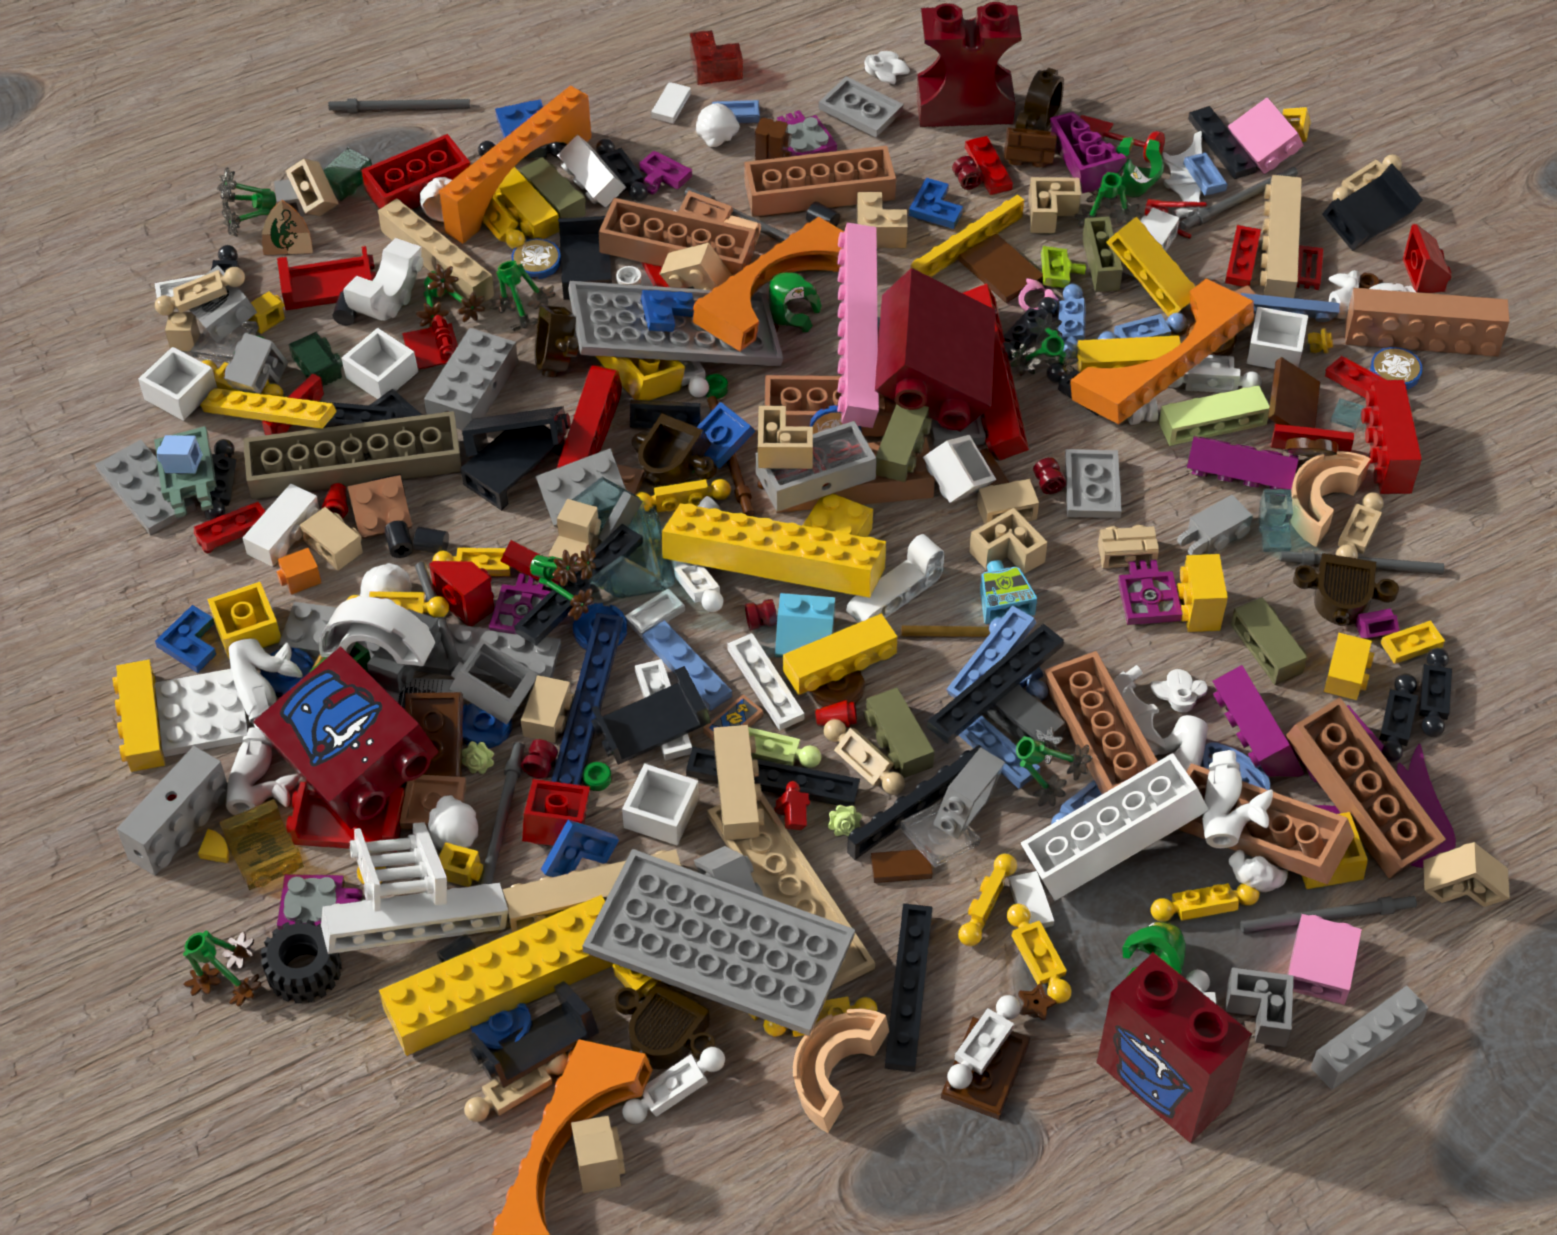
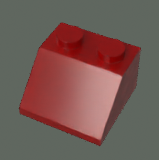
M1412 224L1403 255V262L1413 288L1417 293L1445 292L1447 283L1451 280V269L1445 263L1444 251L1439 248L1437 240L1418 224Z
M432 561L429 563L436 595L447 600L449 610L466 626H474L494 611V594L491 588L492 578L486 569H480L472 561Z
M533 779L523 816L522 841L554 846L567 820L585 825L590 787Z

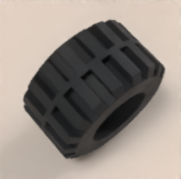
M300 919L295 920V924L289 925V922L282 924L283 929L279 930L276 928L272 931L273 937L266 938L264 942L265 948L261 950V962L270 988L273 989V992L277 996L282 995L285 1001L289 1002L293 998L295 1003L301 1004L304 999H307L309 1003L315 1001L314 997L318 995L321 998L326 996V990H332L336 986L334 980L340 979L342 962L339 953L328 954L321 923L316 926L313 920H307L306 923H302ZM300 955L316 956L315 960L305 967L291 968L287 966L292 959Z

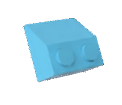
M780 593L775 657L783 658L785 653L833 634L835 597Z

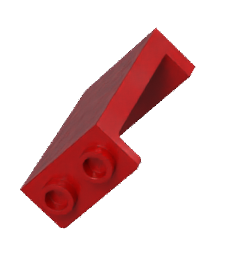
M362 246V256L292 267H289L287 257L277 258L285 311L337 303L340 292L344 291V288L356 276L373 281L376 277V272L370 271L375 269L373 254L368 255L366 246Z
M300 782L298 792L294 791L292 808L294 810L293 815L287 818L286 831L291 834L293 845L350 849V840H355L354 829L359 828L365 842L400 839V818L405 796L404 789L398 788L386 798V804L378 815L369 820H361L355 827L350 829L315 791L308 789L307 782Z

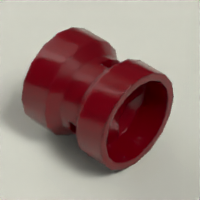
M963 156L953 163L952 171L963 189L971 190L981 184L983 175L972 157Z
M1044 458L1034 465L1033 472L1035 477L1040 480L1039 486L1043 493L1055 494L1065 487L1066 479L1063 473L1060 472V466L1055 458Z
M773 599L764 600L758 605L754 602L745 604L746 620L750 631L759 629L761 625H767L768 627L777 626V614Z
M536 739L531 743L529 748L530 754L524 758L521 766L523 771L529 776L545 779L551 770L550 763L554 762L558 755V749L546 740Z

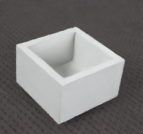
M1257 307L1246 364L1275 369L1276 360L1283 357L1299 367L1308 315Z
M379 328L374 330L342 357L346 378L377 399L392 389L397 391L418 373L414 351Z
M174 347L168 350L138 379L144 400L183 421L202 403L210 391L217 388L212 367Z
M970 435L947 440L923 457L928 472L935 477L940 486L941 494L948 499L949 503L973 496L978 493L979 488H984L996 480Z
M644 763L622 808L624 828L678 845L699 801L698 780Z

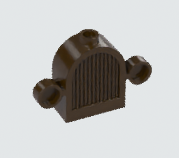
M1048 67L1047 70L1037 71L1027 92L1024 111H1021L1018 115L1015 128L1041 131L1050 130V118L1058 116L1062 108L1064 77L1058 75V70Z
M541 304L539 307L534 357L536 368L542 370V375L546 377H557V372H565L571 357H576L578 353V338L574 337L576 316L565 307Z
M661 414L649 433L642 431L635 434L632 438V446L638 453L639 463L646 473L644 480L653 487L680 484L693 471L702 480H708L716 474L717 467L710 457L704 456L711 442L704 430Z
M1326 553L1321 555L1317 573L1312 567L1301 565L1296 568L1293 576V582L1297 587L1301 589H1315L1314 605L1317 612L1324 619L1338 626L1355 624L1358 614L1368 613L1372 599L1390 603L1397 598L1399 592V585L1392 579H1382L1377 584L1375 583L1377 562Z
M657 982L642 1003L639 1001V994L632 988H622L616 993L615 1007L617 1011L623 1015H632L629 1022L631 1051L646 1054L652 1069H669L685 1059L690 1051L696 1059L700 1060L701 1054L705 1049L715 1047L713 1036L705 1033L710 1025L709 1010L662 982Z

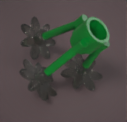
M227 167L225 168L224 175H219V180L222 183L218 185L217 190L221 191L220 197L223 199L222 215L225 218L223 224L227 226L229 235L238 237L237 229L240 228L239 224L241 221L261 215H269L270 210L276 206V195L270 189H261L236 183L233 180L235 171L230 172V169ZM236 188L254 192V194L235 195V192H231V190ZM235 200L252 201V206L259 211L238 216L235 212L231 213L228 202H235Z
M1107 172L1102 178L1101 188L1094 192H1089L1092 195L1086 199V202L1095 203L1091 211L1088 212L1082 209L1081 214L1074 215L1077 220H1080L1078 223L1079 227H1084L1085 218H1096L1097 210L1101 208L1102 204L1107 209H1111L1109 200H1116L1117 195H1120L1121 206L1113 205L1116 212L1109 215L1111 218H1117V225L1121 224L1124 219L1129 223L1132 218L1141 216V213L1137 212L1139 204L1130 206L1129 201L1126 200V187L1121 185L1122 179L1118 174Z
M510 260L500 264L496 273L500 282L501 295L499 296L500 299H491L493 305L490 306V309H499V313L502 314L506 311V308L510 311H515V306H517L520 322L510 326L513 331H518L522 328L526 329L528 325H536L538 318L533 317L529 319L528 314H525L516 285L521 282L520 278L522 276L534 292L531 298L533 300L527 306L533 307L534 310H537L540 304L548 305V299L556 295L553 292L554 286L552 285L548 289H545V287L538 288L526 273L522 263L517 265L516 261ZM506 285L511 288L513 295L510 297L506 292Z
M1051 313L1046 315L1045 321L1040 317H1035L1036 323L1039 326L1031 328L1030 332L1039 334L1036 343L1042 342L1041 348L1038 350L1031 348L1026 351L1025 345L1021 343L1019 352L1016 350L1010 351V354L1016 358V360L1010 363V366H1019L1018 372L1020 376L1024 375L1026 370L1030 374H1035L1033 365L1040 363V360L1035 357L1045 354L1047 357L1055 358L1045 360L1046 364L1061 363L1066 367L1067 372L1071 373L1075 370L1071 365L1076 364L1079 359L1069 358L1070 349L1063 351L1064 341L1061 338L1063 334L1056 329L1062 324V321L1056 320L1052 322Z
M1049 727L1045 735L1042 731L1036 730L1038 740L1026 736L1022 737L1016 747V754L1022 759L1020 766L1027 769L1041 787L1040 790L1033 793L1034 797L1040 798L1038 802L1039 807L1047 802L1054 807L1056 805V797H1065L1066 793L1061 789L1066 785L1067 781L1063 779L1057 782L1056 774H1053L1049 781H1045L1032 766L1033 764L1041 763L1043 760L1050 764L1052 756L1068 761L1070 767L1067 770V774L1074 773L1073 779L1077 781L1081 773H1088L1086 763H1090L1093 759L1091 755H1088L1090 748L1088 744L1083 748L1077 744L1075 754L1068 755L1062 753L1055 745L1059 744L1063 738L1061 736L1053 737V727Z

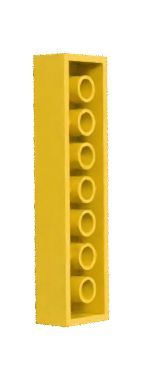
M680 503L662 530V558L870 598L885 570L886 541L877 540L873 537L850 535L846 532L828 531L819 527H806L796 523L774 521L770 518H757L743 513H730L716 508L709 509L693 504Z
M602 894L380 989L379 993L383 1009L405 1055L408 1056L470 1029L471 1025L474 1027L486 1022L490 1016L499 1012H509L518 1008L517 1005L520 1003L527 1004L555 991L554 986L562 981L570 985L611 967L614 963L583 952L582 947L605 903Z

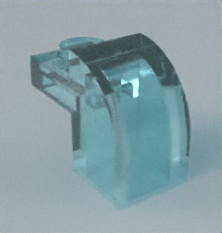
M1264 489L1259 505V532H1261L1263 552L1291 550L1289 524L1293 516L1291 489Z

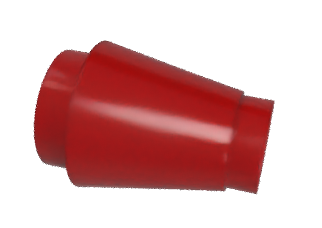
M334 483L330 486L322 508L326 507L333 514H339L342 519L348 513L346 488L341 483Z
M844 700L821 709H815L817 726H825L828 721L833 719L840 720L844 723L845 727L849 728L852 724H857L855 702Z

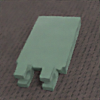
M206 426L173 434L178 436H195L203 455L195 473H165L161 462L157 459L161 493L164 500H167L168 503L171 502L172 509H175L176 518L187 515L184 498L196 495L198 501L201 502L202 511L213 509L210 492L215 491L214 488L217 485ZM164 437L154 439L156 456L157 449L161 446Z

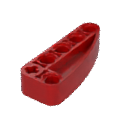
M595 365L590 367L557 468L601 451L621 397L622 383L618 370Z

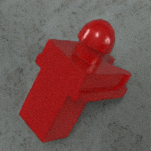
M791 781L786 786V792L775 800L776 807L774 811L777 814L785 815V829L801 831L807 826L806 808L810 805L808 793H801L799 784Z

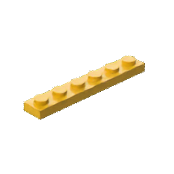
M1017 194L1010 200L1004 201L1002 205L993 211L987 212L981 219L969 224L956 235H952L941 245L935 246L921 258L915 259L911 263L910 269L914 268L929 277L934 276L958 260L959 254L992 235L998 234L1022 218L1024 199Z
M214 388L200 404L206 413L321 429L337 412L332 403Z

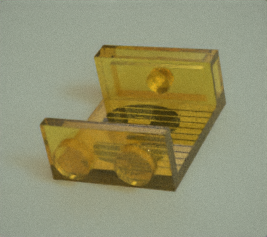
M274 799L219 822L226 843L249 891L257 887L266 886L270 881L280 878L285 874L291 875L304 867L298 847L295 848L287 833Z

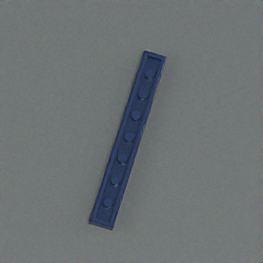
M596 613L553 772L552 782L574 785L582 784V774L587 765L595 734L591 720L595 719L592 707L597 705L601 712L624 624V619L621 616Z

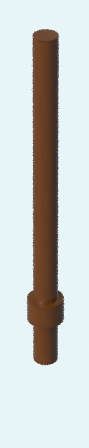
M711 396L707 399L710 411H712L719 404L717 397ZM734 453L727 461L735 485L734 494L737 502L741 504L743 513L747 516H753L752 495L749 487L745 485Z

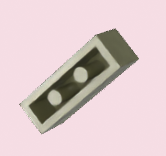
M543 157L519 169V172L558 213L559 219L578 218L586 215V199L581 191H577L571 185L568 178L563 177L553 164H549Z
M1109 217L1085 218L1082 241L1095 292L1120 291L1123 271L1121 261L1106 243L1114 235Z
M896 405L876 454V475L906 482L909 472H914L917 462L916 453L921 454L924 446L923 435L929 434L932 419L928 418L929 407L923 406L916 410H908Z
M1263 597L1234 608L1231 620L1232 628L1274 685L1303 673L1307 660L1306 651L1301 645L1296 643L1289 628L1281 623L1274 608L1268 605Z
M896 687L867 698L866 711H864L865 721L869 727L873 726L876 731V739L879 746L886 749L888 758L894 763L892 769H897L899 774L906 778L932 768L934 750L899 689Z

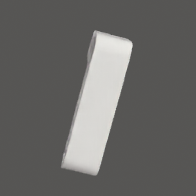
M921 534L917 536L908 547L907 560L879 579L870 598L858 595L853 597L848 603L846 611L858 622L881 613L884 618H887L938 581L943 572L944 551L926 535Z

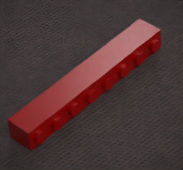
M986 283L963 292V294L996 310L992 406L984 412L985 417L981 421L985 432L989 435L986 438L987 447L990 453L995 452L1001 461L1028 451L1029 448L1007 352L1003 353L1005 351L1003 344L1005 339L996 298Z

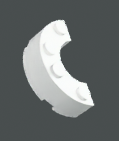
M395 238L383 250L381 265L373 281L356 276L344 288V297L348 307L356 312L379 320L394 318L403 304L407 305L411 299V291L417 274L423 267L422 247Z
M358 596L346 600L336 608L320 636L319 651L321 657H328L341 646L349 654L356 642L366 641L386 649L394 657L397 664L423 666L435 644V640L425 623L405 608L395 604L392 600Z

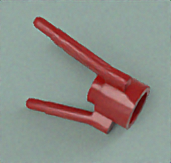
M1148 199L1145 206V216H1148L1152 208L1168 213V207H1206L1207 203ZM1178 228V235L1188 239L1192 237L1191 234Z

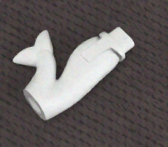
M1356 270L1351 271L1349 274H1336L1329 278L1332 283L1341 287V289L1331 292L1329 296V302L1340 303L1339 313L1334 318L1346 319L1353 288H1359L1360 272ZM1381 283L1369 288L1416 292L1412 286H1403L1400 283Z
M256 639L236 641L229 647L233 680L240 700L249 716L250 723H253L256 718L277 701L273 687L255 667L268 672H278L285 676L303 677L299 667L290 661L292 652L288 643H285L275 656L267 654Z
M1186 715L1180 717L1171 734L1166 738H1162L1165 741L1167 751L1158 749L1153 754L1162 755L1176 751L1174 755L1185 771H1187L1191 763L1201 766L1208 732L1207 723L1194 716Z
M249 728L248 735L243 737L242 745L239 748L230 772L226 807L231 814L236 816H252L256 814L262 803L270 797H274L282 805L288 807L291 802L289 791L297 785L300 779L299 774L281 777L276 781H267L253 786L256 781L265 775L272 759V745L258 728Z
M1228 750L1214 753L1213 763L1209 764L1210 772L1208 774L1204 799L1209 809L1203 814L1204 835L1207 844L1214 848H1228L1238 843L1241 832L1247 822L1252 820L1264 828L1268 827L1269 816L1266 810L1271 805L1273 790H1268L1256 796L1250 803L1240 806L1229 814L1241 794L1242 777L1240 764L1236 762V752Z

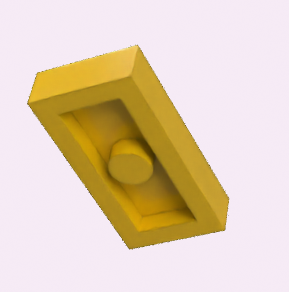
M1431 620L1384 636L1381 641V645L1394 664L1426 654L1436 647L1443 648L1445 640Z

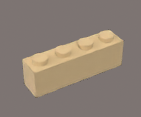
M748 725L714 728V747L724 840L758 838L759 826H764L763 808H757V801H761L760 784L754 783V777H759L758 761L752 760L751 753H756L755 736H749Z

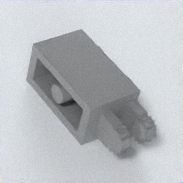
M1230 495L1190 517L1188 529L1179 535L1177 541L1181 546L1194 541V544L1188 549L1189 555H1200L1203 552L1210 554L1216 550H1222L1228 543L1237 538L1241 539L1249 533L1253 515L1233 495Z

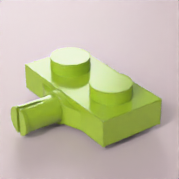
M1042 247L1041 262L1045 286L1065 288L1070 283V273L1085 275L1086 265L1071 263L1068 258L1067 249Z

